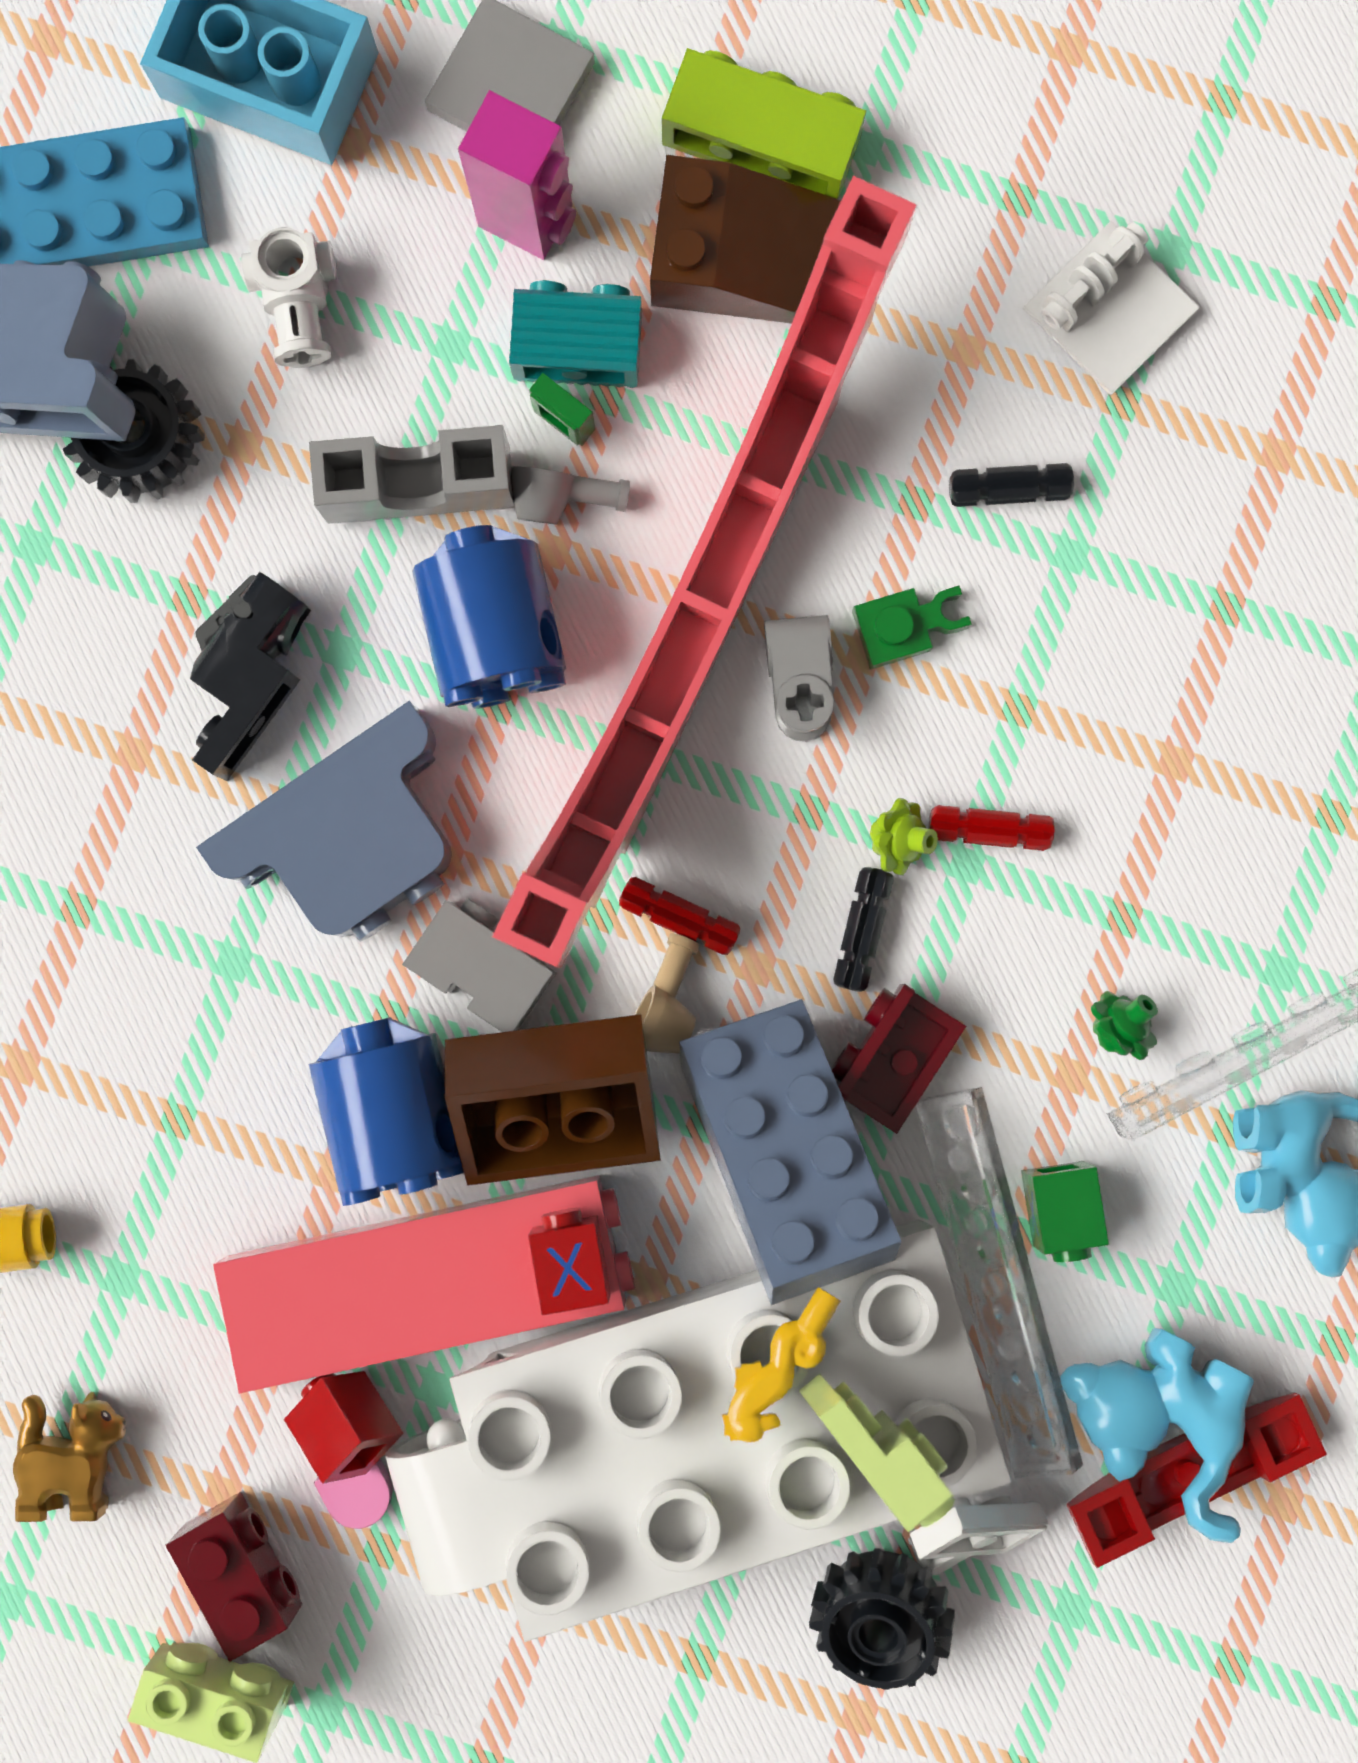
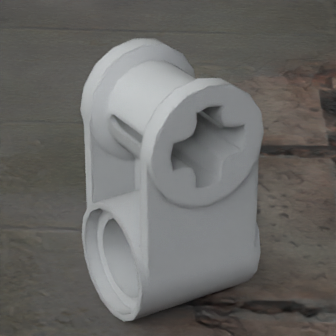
M828 615L764 621L769 677H772L775 717L778 727L785 736L795 741L807 742L817 739L829 726L834 705L831 671H833V657ZM799 696H808L810 706H820V708L814 709L812 720L800 721L798 711L787 710L795 707L796 698Z

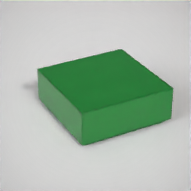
M542 373L529 389L533 411L574 444L583 446L595 431L593 411Z

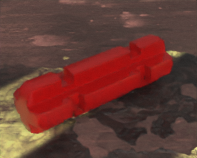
M944 805L932 808L928 825L929 829L936 831L938 841L954 842L958 837L963 838V843L1010 848L1016 847L1017 843L1022 844L1023 849L1041 851L1051 848L1055 832L1054 819L1046 815L1029 814L1025 818H1020V813L969 808L964 813L960 812L959 807Z
M631 877L627 881L619 899V905L622 909L640 917L643 913L651 916L650 922L695 942L697 938L706 942L705 947L722 955H728L732 951L740 934V926L737 923L720 915L715 919L708 915L709 910L666 890H663L662 894L654 891L655 885L640 878Z

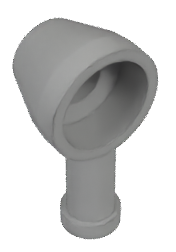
M512 466L511 471L512 494L517 519L557 525L568 501L616 507V511L626 512L630 490L629 480L620 479L619 482L521 466Z

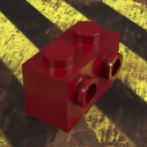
M241 1491L186 1522L165 1545L229 1663L287 1630L303 1604L300 1600L299 1589L293 1575L287 1567L279 1562L268 1542L267 1530L261 1517L253 1508L249 1507Z

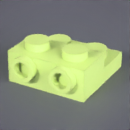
M820 1373L798 1390L908 1533L918 1524L922 1527L934 1524L949 1512L954 1505L955 1499L939 1478V1475L948 1466L922 1433H919L908 1419H905L897 1426L882 1410L873 1416L844 1381L833 1389Z
M173 1642L169 1645L162 1643L143 1670L127 1721L258 1763L287 1707L294 1681L280 1677L274 1668L265 1664H239L233 1661L229 1663L228 1660L218 1657L215 1650L203 1644Z

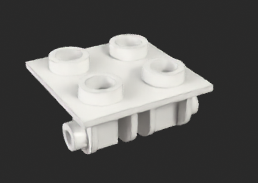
M1110 221L1022 308L1110 395L1200 308L1144 253L1143 246L1149 240L1148 235L1140 225L1133 222L1127 227H1117Z

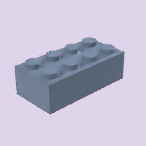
M803 999L679 1041L681 1068L770 1304L774 1305L815 1290L817 1287L826 1286L894 1261L902 1241Z

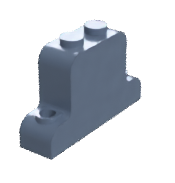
M17 260L13 264H0V433L126 441L134 419L135 406L133 401L116 386L118 375L110 368L125 326L126 312L100 286L101 277L92 268L73 261L65 262L63 265H39L23 260Z
M409 700L199 844L196 848L216 875L240 881L245 889L252 888L274 873H277L315 929L321 933L334 936H350L355 934L361 942L388 925L392 920L387 912L406 898H408L412 905H415L444 885L439 876L446 871L451 862L452 851L450 844L410 786V780L427 769L436 760L433 756L436 747L434 732L419 710Z

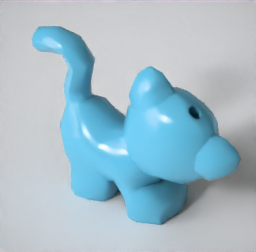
M1300 1090L1281 1096L1269 1105H1257L1255 1108L1236 1110L1233 1117L1235 1147L1239 1151L1261 1152V1165L1259 1168L1238 1173L1236 1176L1235 1199L1239 1211L1242 1213H1266L1281 1207L1284 1202L1285 1228L1306 1247L1308 1259L1315 1270L1331 1278L1341 1276L1349 1262L1352 1251L1358 1247V1169H1352L1347 1164L1335 1161L1322 1162L1320 1154L1322 1143L1330 1129L1333 1118L1358 1122V1099L1340 1092L1318 1094Z
M1153 1328L1144 1345L1147 1360L1156 1366L1151 1371L1143 1370L1123 1360L1114 1361L1102 1366L1093 1363H1082L1068 1367L1060 1375V1385L1068 1398L1076 1403L1077 1416L1091 1442L1103 1452L1108 1472L1119 1482L1134 1477L1145 1466L1148 1452L1156 1449L1167 1435L1169 1423L1176 1424L1185 1432L1195 1450L1204 1460L1198 1474L1181 1495L1188 1524L1212 1541L1233 1543L1238 1539L1241 1533L1238 1521L1232 1516L1218 1514L1210 1510L1209 1499L1225 1483L1231 1463L1243 1447L1245 1408L1254 1385V1379L1217 1359L1208 1360L1201 1372L1193 1369L1191 1362L1195 1347L1182 1338L1159 1328Z

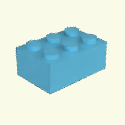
M167 0L140 65L161 99L332 165L379 52L366 16L325 0Z

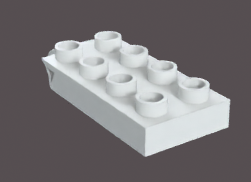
M919 1219L896 1226L902 1242L894 1261L820 1287L841 1300L822 1333L826 1341L824 1358L815 1368L805 1369L795 1366L793 1385L783 1398L760 1413H776L780 1419V1426L764 1431L762 1439L757 1442L730 1441L729 1436H724L722 1414L728 1413L730 1402L737 1390L734 1388L736 1379L735 1367H740L742 1363H753L757 1360H760L762 1366L770 1362L771 1341L775 1332L783 1323L799 1320L815 1290L771 1305L758 1270L495 1351L489 1354L482 1363L450 1377L449 1380L460 1420L441 1419L435 1422L429 1430L400 1442L390 1448L385 1454L422 1588L426 1595L445 1596L459 1594L507 1580L525 1643L897 1521L898 1519L798 1391L819 1373L833 1389L844 1381L873 1416L882 1410L897 1426L905 1419H908L916 1430L927 1438L947 1464L948 1468L939 1475V1478L952 1493L954 1499L967 1498L1010 1484L1011 1479L936 1228Z

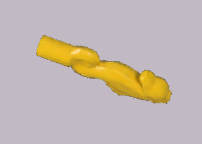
M817 1287L799 1320L783 1323L775 1332L771 1341L770 1362L762 1366L760 1360H757L753 1363H742L740 1367H735L736 1379L734 1388L737 1390L730 1402L728 1413L722 1414L724 1436H729L730 1441L757 1442L762 1439L764 1431L780 1426V1419L776 1413H760L783 1398L793 1385L795 1366L809 1369L815 1368L822 1362L826 1353V1341L822 1333L841 1300Z

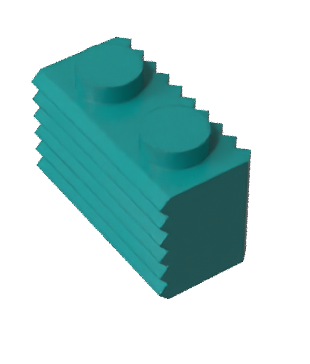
M548 280L532 282L529 290L514 289L509 365L514 380L535 382L544 373L557 384L564 382L569 385L577 383L580 385L590 384L606 387L612 385L616 387H638L642 324L641 296H630V291L627 288L614 284L597 285L593 287L592 293L567 292V287L564 284Z

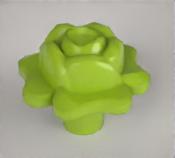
M898 798L895 800L892 808L887 812L881 813L879 818L871 825L872 850L880 856L881 869L883 871H893L897 875H904L910 864L921 858L922 853L931 854L936 849L938 842L937 833L933 829L926 828L922 822L920 805L918 803H908L906 799Z

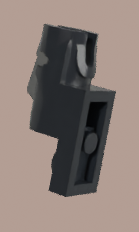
M260 571L256 576H249L228 597L229 599L195 632L201 653L193 664L190 680L230 708L223 717L216 715L204 726L196 740V746L200 749L192 761L212 775L225 781L229 780L300 682L298 677L276 662L275 659L280 653L285 656L288 655L304 620L312 611L305 603Z

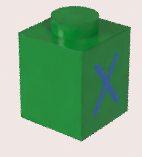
M1080 1161L1021 1170L1032 1244L1044 1255L1052 1254L1054 1262H1073L1092 1257L1091 1248L1109 1245L1096 1166Z

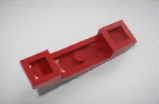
M1294 1392L1245 1408L1243 1447L1232 1461L1225 1483L1209 1499V1502L1260 1477L1271 1483L1327 1455L1300 1394ZM1185 1433L1160 1444L1156 1449L1148 1452L1145 1466L1134 1477L1119 1482L1113 1475L1108 1473L1066 1504L1089 1557L1096 1568L1155 1540L1152 1530L1186 1514L1181 1495L1198 1474L1204 1460L1195 1450Z

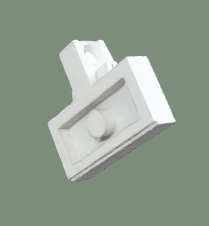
M999 1496L979 1505H970L967 1498H957L945 1516L930 1526H921L910 1533L908 1542L912 1546L917 1563L923 1568L928 1566L932 1570L933 1576L941 1574L970 1556L1006 1553L1047 1529L1048 1521L1040 1502L1012 1503L1010 1496Z

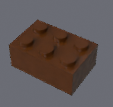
M641 1014L445 1040V1100L467 1186L661 1161L655 1102Z

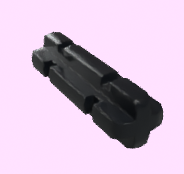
M1067 463L1046 464V468H1043V470H1038L1037 465L986 468L984 474H979L977 468L959 469L953 471L949 478V496L952 505L956 507L977 506L979 500H985L986 505L1036 502V498H1039V496H1043L1045 501H1061L1070 498L1074 490L1072 466Z
M864 867L859 872L854 891L859 893L857 901H852L840 949L845 951L843 960L838 959L833 977L834 984L838 987L857 992L865 991L868 988L872 967L868 966L870 958H875L887 910L882 905L884 900L889 899L894 881L893 874L887 871Z

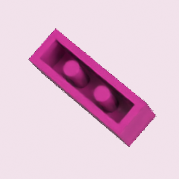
M489 90L458 147L479 228L544 260L553 243L561 245L566 240L576 217V210L572 208L571 194L573 185L569 183L567 170L569 157L565 155L562 127Z

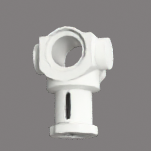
M278 227L268 231L260 240L249 241L251 252L241 254L243 275L248 291H261L264 311L269 315L275 316L279 344L273 349L275 363L279 366L302 368L319 365L330 359V345L322 340L318 313L326 307V296L329 292L327 281L337 280L335 256L330 240L317 242L313 232L301 233L292 228ZM292 257L303 259L300 269L294 274L288 276L276 274L279 265L284 260Z

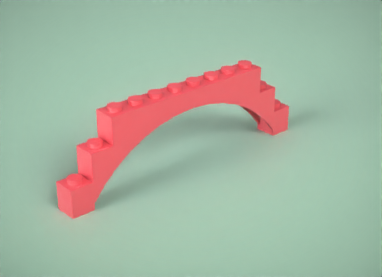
M856 176L852 177L824 236L821 250L751 424L673 597L581 778L525 873H522L495 929L493 938L555 967L562 968L590 907L595 909L620 854H625L833 415L845 377L872 322L879 295L908 236L917 204Z

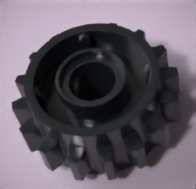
M128 359L125 369L114 370L111 366L110 368L118 375L116 386L134 403L135 415L133 421L143 420L145 422L142 435L131 443H121V441L71 438L72 443L64 447L63 452L72 462L81 463L76 473L88 484L97 481V489L106 497L112 498L118 489H121L122 495L130 503H137L140 493L150 492L158 500L163 498L164 487L172 482L179 486L185 483L182 473L187 465L197 466L200 461L193 453L194 443L205 441V434L198 426L191 423V421H194L202 414L193 400H184L189 391L177 378L167 383L168 375L160 366L154 364L145 373L134 359Z
M874 1548V1551L857 1554L855 1551L849 1552L846 1562L841 1566L834 1563L828 1565L824 1581H817L811 1603L813 1608L809 1620V1629L819 1631L816 1648L819 1652H826L828 1658L833 1663L832 1668L842 1672L861 1685L890 1690L891 1688L906 1685L909 1687L916 1686L917 1680L925 1673L932 1677L937 1673L939 1658H948L950 1654L955 1610L947 1607L949 1591L946 1586H937L932 1578V1570L928 1566L923 1568L920 1564L910 1559L907 1554H898L882 1551L881 1548Z

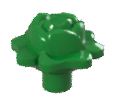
M1105 991L1100 996V1001L1095 1002L1091 1006V1012L1096 1018L1093 1022V1033L1098 1036L1100 1046L1107 1052H1116L1121 1056H1126L1130 1053L1136 1059L1144 1060L1148 1056V1050L1157 1044V1039L1150 1031V1028L1152 1027L1151 1019L1157 1015L1158 1008L1150 997L1141 994L1131 1001L1127 996L1117 997L1112 992Z

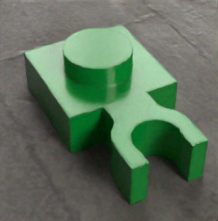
M960 585L939 592L930 603L919 605L914 588L855 605L852 613L870 670L930 652L933 646L928 634L929 632L939 631L942 634H953L969 629L972 625L969 616L957 621H951L946 619L941 612L942 603L959 599L962 595Z

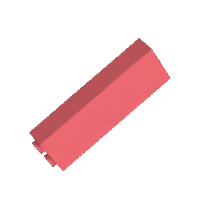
M600 1175L226 1256L214 1263L213 1267L239 1394L624 1310L626 1303L625 1291L634 1290L635 1283L628 1251L616 1253L611 1231L613 1227L622 1226L615 1189L603 1190ZM581 1208L582 1218L598 1216L611 1291L609 1304L542 1316L528 1234L533 1227L543 1225L541 1217L543 1214L564 1209Z

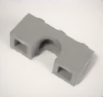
M503 425L438 430L439 440L437 442L410 448L384 446L377 443L374 436L309 442L314 506L328 524L514 508L511 485L510 445Z

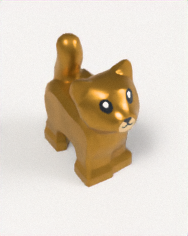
M90 1392L83 1403H76L72 1407L69 1422V1432L72 1440L55 1436H43L42 1431L47 1417L46 1407L40 1396H27L21 1404L24 1420L20 1426L17 1454L13 1462V1475L18 1488V1497L15 1500V1521L42 1522L46 1520L47 1511L64 1508L63 1496L60 1494L67 1495L69 1498L70 1521H97L106 1514L109 1497L103 1492V1482L108 1468L107 1452L113 1444L124 1438L126 1432L125 1418L116 1414L108 1402L97 1400L95 1392Z

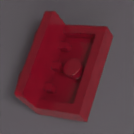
M905 983L899 984L894 994L883 988L863 1019L872 1025L859 1047L848 1042L831 1068L834 1078L837 1079V1085L843 1099L896 1134L967 1027L916 994L915 990Z

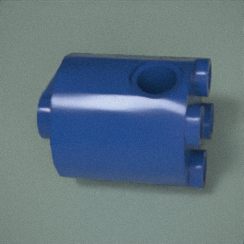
M491 525L467 527L447 534L444 537L445 541L432 557L414 566L412 574L440 696L444 697L446 707L472 703L473 709L486 708L508 702L510 700L508 691L528 687L529 693H538L566 685L564 671L567 668L539 547L535 541Z
M391 1017L340 1029L339 1034L318 1060L308 1064L343 1206L378 1198L381 1196L380 1192L395 1188L398 1189L399 1195L417 1192L438 1185L437 1180L464 1173L445 1100V1071L435 1033L426 1034Z

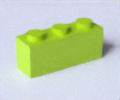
M687 48L661 118L662 145L701 159L730 162L839 199L861 138L867 110L856 107L854 102L844 95L834 92L818 94L798 87L791 78L774 71H767L761 74L738 66L735 60L718 51L701 53Z

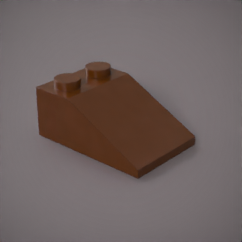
M666 155L650 275L651 306L792 324L821 250L824 236L841 200L730 162Z

